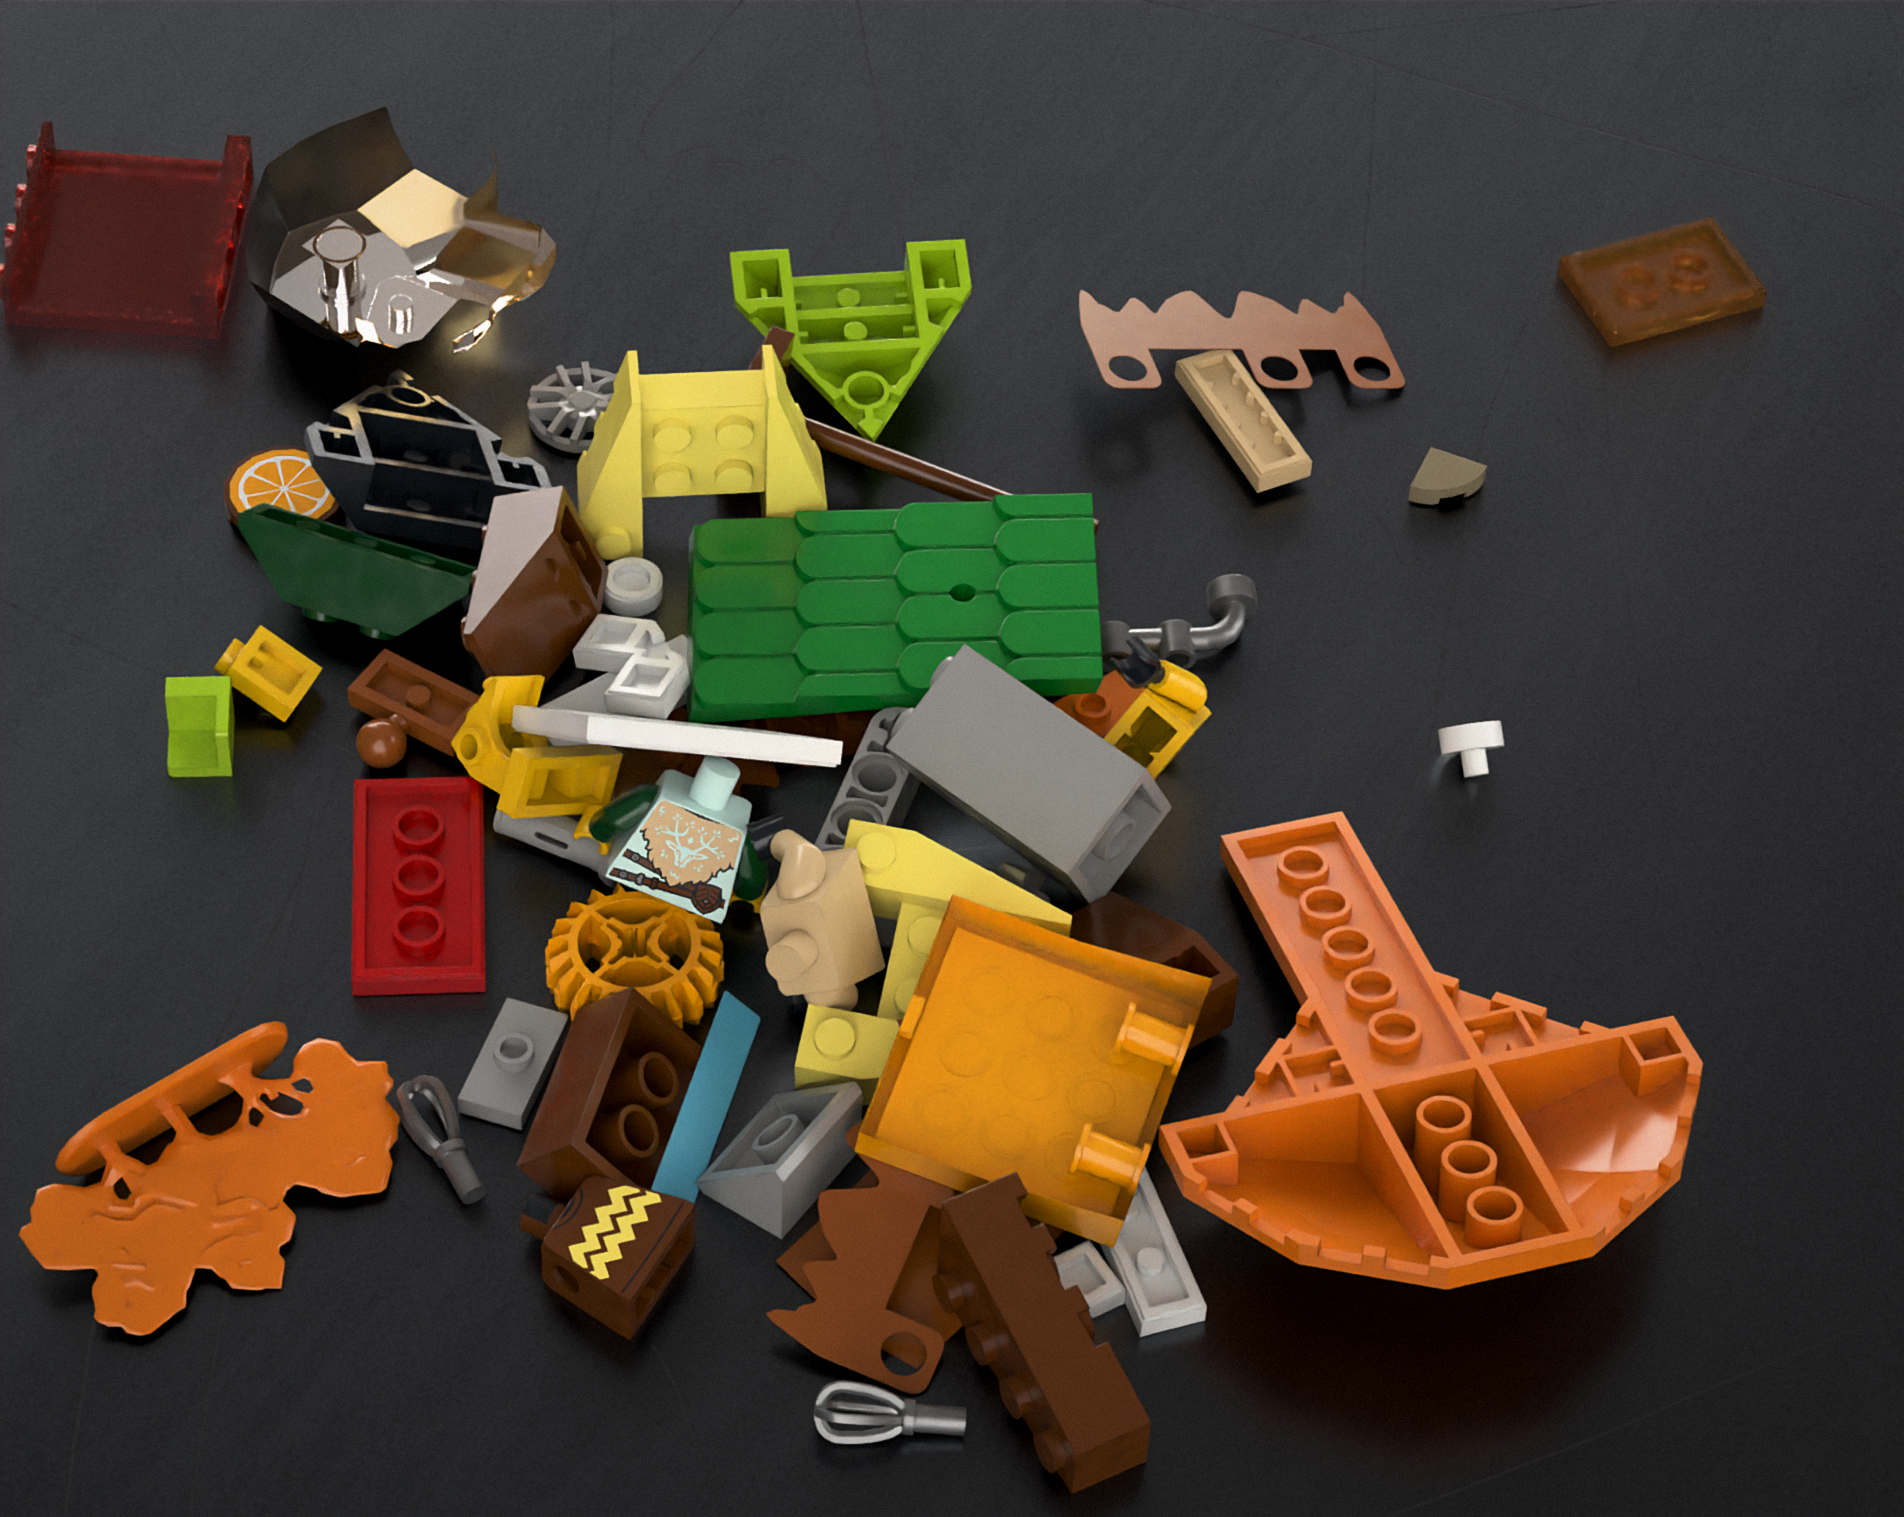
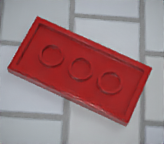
M471 776L354 779L351 977L353 996L486 992L484 784Z

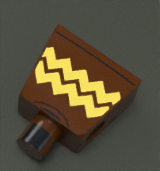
M594 1175L584 1180L568 1205L539 1192L535 1193L523 1210L519 1227L521 1231L543 1240L541 1245L542 1279L545 1284L619 1335L631 1340L695 1246L696 1204L675 1196L600 1175Z

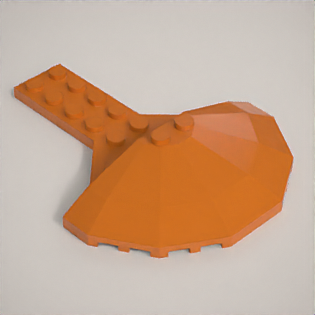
M1342 811L1220 836V857L1299 1001L1301 1008L1296 1014V1025L1285 1039L1278 1038L1256 1068L1255 1081L1243 1097L1237 1095L1225 1112L1159 1126V1148L1185 1198L1297 1264L1447 1290L1593 1257L1680 1180L1701 1086L1703 1062L1674 1016L1613 1029L1584 1021L1580 1029L1547 1019V1008L1496 992L1492 999L1489 1000L1459 990V979L1433 970Z

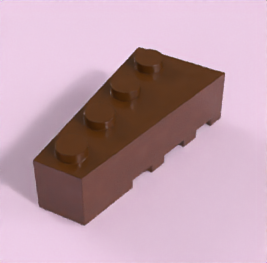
M1013 1172L942 1202L937 1274L932 1277V1284L935 1295L944 1311L948 1314L955 1312L964 1325L967 1343L975 1360L981 1366L989 1364L998 1378L1000 1393L1009 1413L1015 1419L1023 1417L1032 1431L1036 1452L1045 1469L1050 1473L1057 1471L1071 1494H1074L1146 1462L1151 1421L1109 1343L1104 1342L1097 1346L1094 1345L1095 1330L1089 1312L1090 1307L1078 1285L1064 1289L1061 1284L1058 1267L1052 1255L1056 1251L1057 1246L1044 1223L1031 1228L1021 1209V1200L1026 1198L1028 1192L1017 1172Z

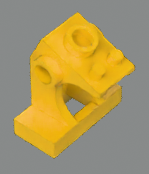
M542 675L494 676L487 678L482 684L485 691L478 702L469 709L465 722L450 743L469 775L500 794L497 809L513 819L581 815L586 807L590 805L605 806L611 800L623 753L609 745L590 744L548 747L546 736L515 731V728L512 727L514 705L537 707L545 679Z

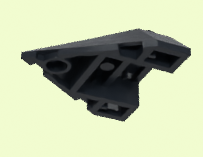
M400 369L389 375L385 387L372 385L333 410L331 420L326 425L316 421L306 428L303 439L311 466L357 531L388 541L404 538L423 541L426 545L442 551H453L457 547L478 550L483 547L482 529L485 524H488L494 497L552 487L542 465L530 457L516 458L506 455L500 450L502 438L440 396H431L430 398L424 392L413 388L414 379Z

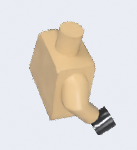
M781 813L747 824L746 826L759 862L771 858L781 862L778 879L760 905V917L769 949L765 958L768 972L777 980L779 991L783 995H792L794 1014L807 1012L809 1003L820 1007L851 1011L858 1002V989L854 984L885 968L857 849L821 851L793 830H788Z

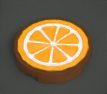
M272 446L251 453L232 467L224 481L225 515L229 522L233 521L236 526L239 513L264 502L335 525L339 524L344 514L340 505L311 466L307 449L304 447Z

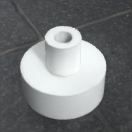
M1501 721L1469 723L1438 730L1441 755L1461 754L1464 778L1489 774L1486 750L1504 747Z

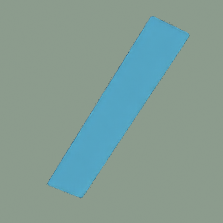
M728 991L723 993L651 1187L653 1191L682 1198L692 1203L695 1202L699 1187L695 1182L708 1167L761 1020L756 1013Z

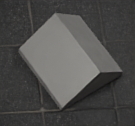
M853 1081L774 1094L695 1182L703 1194L782 1240L817 1200L819 1192L824 1191L857 1154L848 1145L845 1135L852 1126L862 1120L863 1091Z

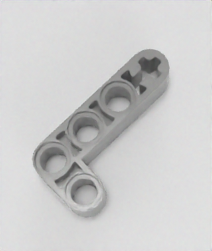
M898 706L885 708L876 713L871 719L815 842V846L821 851L844 848L850 819L901 828L921 781L897 762L886 748V745L891 740L890 735L895 722L909 708ZM873 916L880 946L892 948L898 920Z

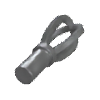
M427 1075L418 1076L412 1081L404 1082L397 1090V1097L399 1100L398 1115L405 1130L425 1153L434 1158L438 1167L444 1169L464 1204H471L480 1200L486 1194L487 1189L467 1155V1146L460 1139L457 1114L444 1084L438 1078ZM415 1094L424 1096L434 1106L444 1125L448 1141L443 1143L421 1118L411 1102Z
M838 1380L827 1384L819 1392L815 1401L814 1421L817 1430L825 1439L842 1444L878 1442L892 1438L900 1433L901 1435H913V1432L964 1436L966 1407L917 1404L912 1399H904L903 1401L896 1394L874 1385ZM847 1393L869 1397L886 1403L889 1406L829 1399L835 1394ZM828 1410L860 1412L876 1415L837 1413ZM827 1421L843 1424L886 1426L864 1431H839L831 1428Z

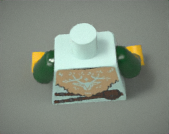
M708 755L703 759L695 778L674 769L665 770L655 784L641 783L605 806L590 805L586 807L572 837L576 840L583 836L595 839L599 842L597 852L603 856L607 855L613 840H615L605 877L722 924L726 916L728 906H731L734 900L750 902L754 905L753 912L760 913V905L765 898L768 885L769 867L767 860L759 862L746 826L750 824L749 818L752 804L747 799L732 794L740 776V770L731 761L720 756Z

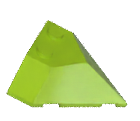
M965 239L906 242L904 271L792 277L789 249L730 252L729 256L735 307L765 338L772 325L794 333L790 363L865 439L875 442L971 294L972 288Z

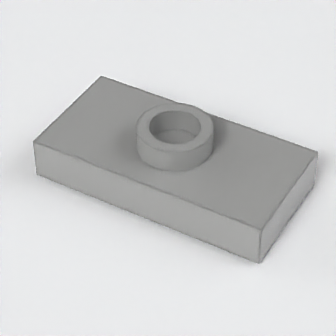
M507 997L458 1096V1112L522 1131L568 1035L570 1015Z

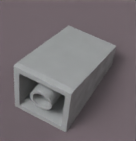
M966 644L960 648L954 657L949 656L939 664L931 677L930 689L915 708L911 707L900 715L892 728L891 740L886 745V748L904 769L1086 905L1105 896L1172 808L1145 767Z

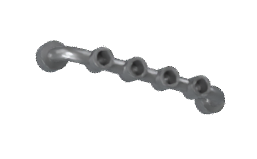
M1229 574L1220 576L1208 584L1206 594L1209 615L1214 620L1219 621V623L1211 627L1192 628L1189 622L1179 619L1165 621L1158 625L1157 628L1130 629L1129 625L1121 621H1108L1100 624L1103 671L1110 673L1116 670L1110 663L1111 657L1121 661L1128 658L1134 652L1126 642L1132 636H1138L1152 653H1158V660H1166L1185 670L1192 667L1196 662L1195 652L1223 649L1236 641L1244 629L1245 620L1252 617L1258 609L1254 581L1244 575Z

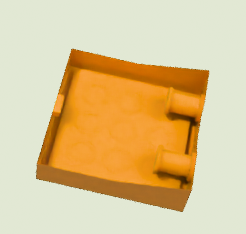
M952 894L859 1130L854 1152L964 1193L1017 1172L1028 1192L1026 1198L1021 1200V1209L1025 1216L1114 1248L1212 978L1083 943Z

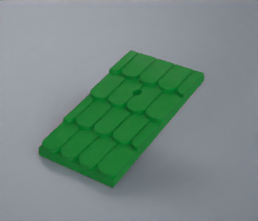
M1092 493L995 495L993 501L910 503L902 509L796 511L794 517L712 519L703 525H694L689 538L687 666L691 683L687 687L686 722L715 723L880 710L895 706L916 707L930 689L931 677L939 664L949 656L954 657L964 644L1041 697L1096 693L1103 680V664L1101 657L1100 615L1098 610L1097 566L1095 563L1094 518H1092Z

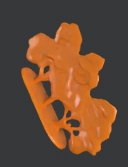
M278 1021L256 1026L107 1110L81 1128L59 1152L55 1166L60 1174L71 1177L89 1174L106 1166L101 1182L87 1187L51 1184L37 1189L34 1203L30 1207L31 1222L23 1226L18 1235L44 1269H94L98 1273V1277L92 1285L95 1320L109 1327H122L128 1334L139 1336L150 1334L169 1320L175 1313L185 1308L187 1290L191 1285L195 1269L197 1268L212 1269L220 1278L225 1279L232 1289H281L285 1260L279 1251L282 1245L291 1240L296 1222V1215L283 1201L286 1191L294 1185L316 1188L324 1194L348 1197L380 1193L387 1188L393 1164L389 1150L398 1139V1125L401 1119L386 1099L394 1084V1080L388 1074V1064L385 1061H357L346 1052L340 1042L317 1038L304 1044L293 1059V1072L289 1078L260 1079L257 1077L272 1065L282 1053L288 1040V1032L285 1023ZM304 1078L310 1081L313 1090L310 1093L295 1089L292 1083ZM237 1091L243 1098L242 1113L237 1123L221 1134L210 1136L199 1133L188 1118L232 1092ZM278 1092L302 1102L303 1108L300 1113L292 1116L272 1111L259 1098L261 1094H266L272 1101L279 1097ZM253 1107L264 1115L257 1127L251 1125L249 1120V1112ZM172 1127L176 1131L173 1142L166 1146L155 1163L145 1165L139 1160L126 1155ZM121 1177L131 1191L126 1200L120 1199L114 1192V1184Z

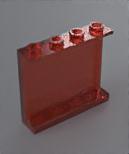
M43 121L37 145L30 144L27 150V184L19 183L16 190L15 211L17 221L16 223H8L5 231L4 249L6 261L5 264L0 263V299H3L6 323L218 339L254 184L251 136L227 135L222 161L55 149L52 122Z

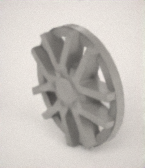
M588 361L581 362V368L565 370L563 365L557 366L556 373L543 379L537 386L532 385L530 389L527 417L532 431L539 439L556 449L572 453H582L583 450L588 451L593 439H583L587 432L594 433V425L600 412L606 411L614 393L613 382L617 373L613 374L605 370L590 368ZM583 380V386L575 387L571 381ZM541 420H548L553 422L547 429L541 422ZM566 428L573 431L570 438L560 436Z

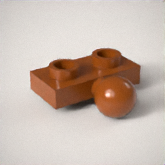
M384 648L347 688L349 705L376 718L363 725L357 735L356 749L358 755L363 762L373 768L387 769L393 767L402 760L406 753V735L408 734L454 757L456 752L450 743L465 722L467 712L478 702L481 696Z

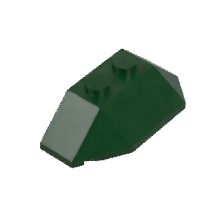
M265 502L239 513L238 528L282 602L302 607L303 615L310 619L322 622H337L339 619L360 625L359 631L366 636L392 640L472 594L471 577L473 571L478 569L477 566L474 567L291 512Z

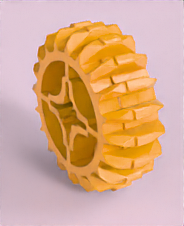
M617 882L612 895L605 896L592 889L588 898V905L571 902L567 918L556 919L555 927L552 930V938L548 939V946L545 949V964L548 966L546 968V984L550 988V994L554 995V1002L559 1012L570 1014L572 1022L577 1009L632 986L679 1028L683 1029V1022L699 1026L704 1009L714 1007V1001L718 997V988L721 987V981L724 980L723 942L720 940V933L714 932V924L710 919L639 890L626 892L620 883ZM674 954H677L685 963L680 970L670 965V957ZM591 957L600 962V968L595 973H592L585 966Z

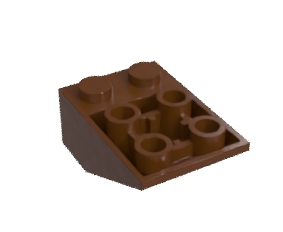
M564 486L496 496L493 499L488 524H485L482 529L483 548L478 569L473 571L471 577L472 596L468 614L461 621V637L464 647L469 653H474L485 673L486 679L494 676L542 675L545 677L543 689L572 652L596 616L601 612L609 570Z
M1113 891L1070 914L1072 915L1070 938L1212 978L1186 1051L1233 1024L1239 975L1198 932Z

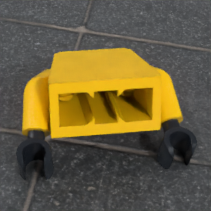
M1132 636L1126 642L1134 652L1128 658L1121 661L1111 657L1110 663L1133 689H1139L1146 685L1148 687L1103 739L1145 767L1155 780L1212 713L1204 705L1207 700V689L1199 677L1166 660H1158L1138 636Z

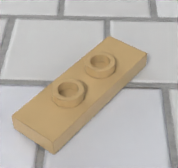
M1210 350L1176 361V379L1257 493L1311 475L1312 460L1233 350Z

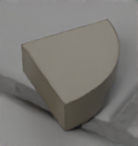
M1431 447L1410 485L1408 500L1433 505L1439 504L1440 498L1453 497L1463 493L1464 497H1467L1482 486L1485 481L1487 466Z

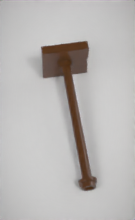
M772 325L762 345H772L787 381L795 334ZM762 345L748 370H762ZM804 416L806 428L811 439L815 440L817 446L824 450L963 502L993 501L995 495H1014ZM1094 518V534L1096 537L1100 520Z

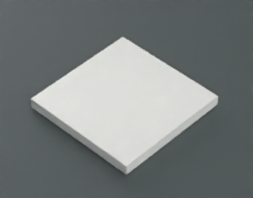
M514 705L512 727L515 728V731L590 744L836 767V764L841 765L843 741L752 728Z

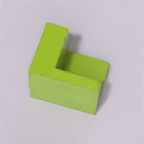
M166 677L165 702L169 727L167 757L169 776H232L235 715L231 677Z

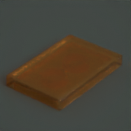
M1713 217L1560 257L1558 267L1559 275L1610 347L1764 306L1767 295L1765 287Z

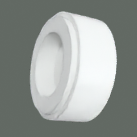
M626 557L615 560L607 566L609 572L603 603L610 611L625 617H639L649 614L660 605L663 597V577L655 564L643 558Z

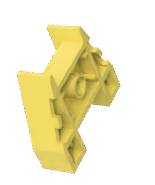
M762 345V370L639 375L637 350L627 351L613 382L614 393L606 411L600 412L594 425V438L588 451L583 450L577 464L578 514L603 560H617L626 557L643 558L642 498L760 492L762 518L794 517L796 511H827L821 453L815 440H812L808 433L805 417L799 404L794 402L788 389L785 373L772 345Z
M850 819L843 849H857L872 914L877 917L898 920L877 1017L808 1004L795 1062V1091L855 1081L863 1091V1106L870 1105L900 1029L897 1019H903L952 894L1069 938L1072 915L916 831Z

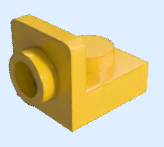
M260 625L246 645L235 638L213 669L223 676H230L231 686L285 723L323 668Z

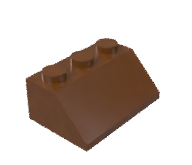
M632 986L577 1009L516 1167L557 1201L568 1205L584 1180L594 1175H600L651 1190L703 1048Z

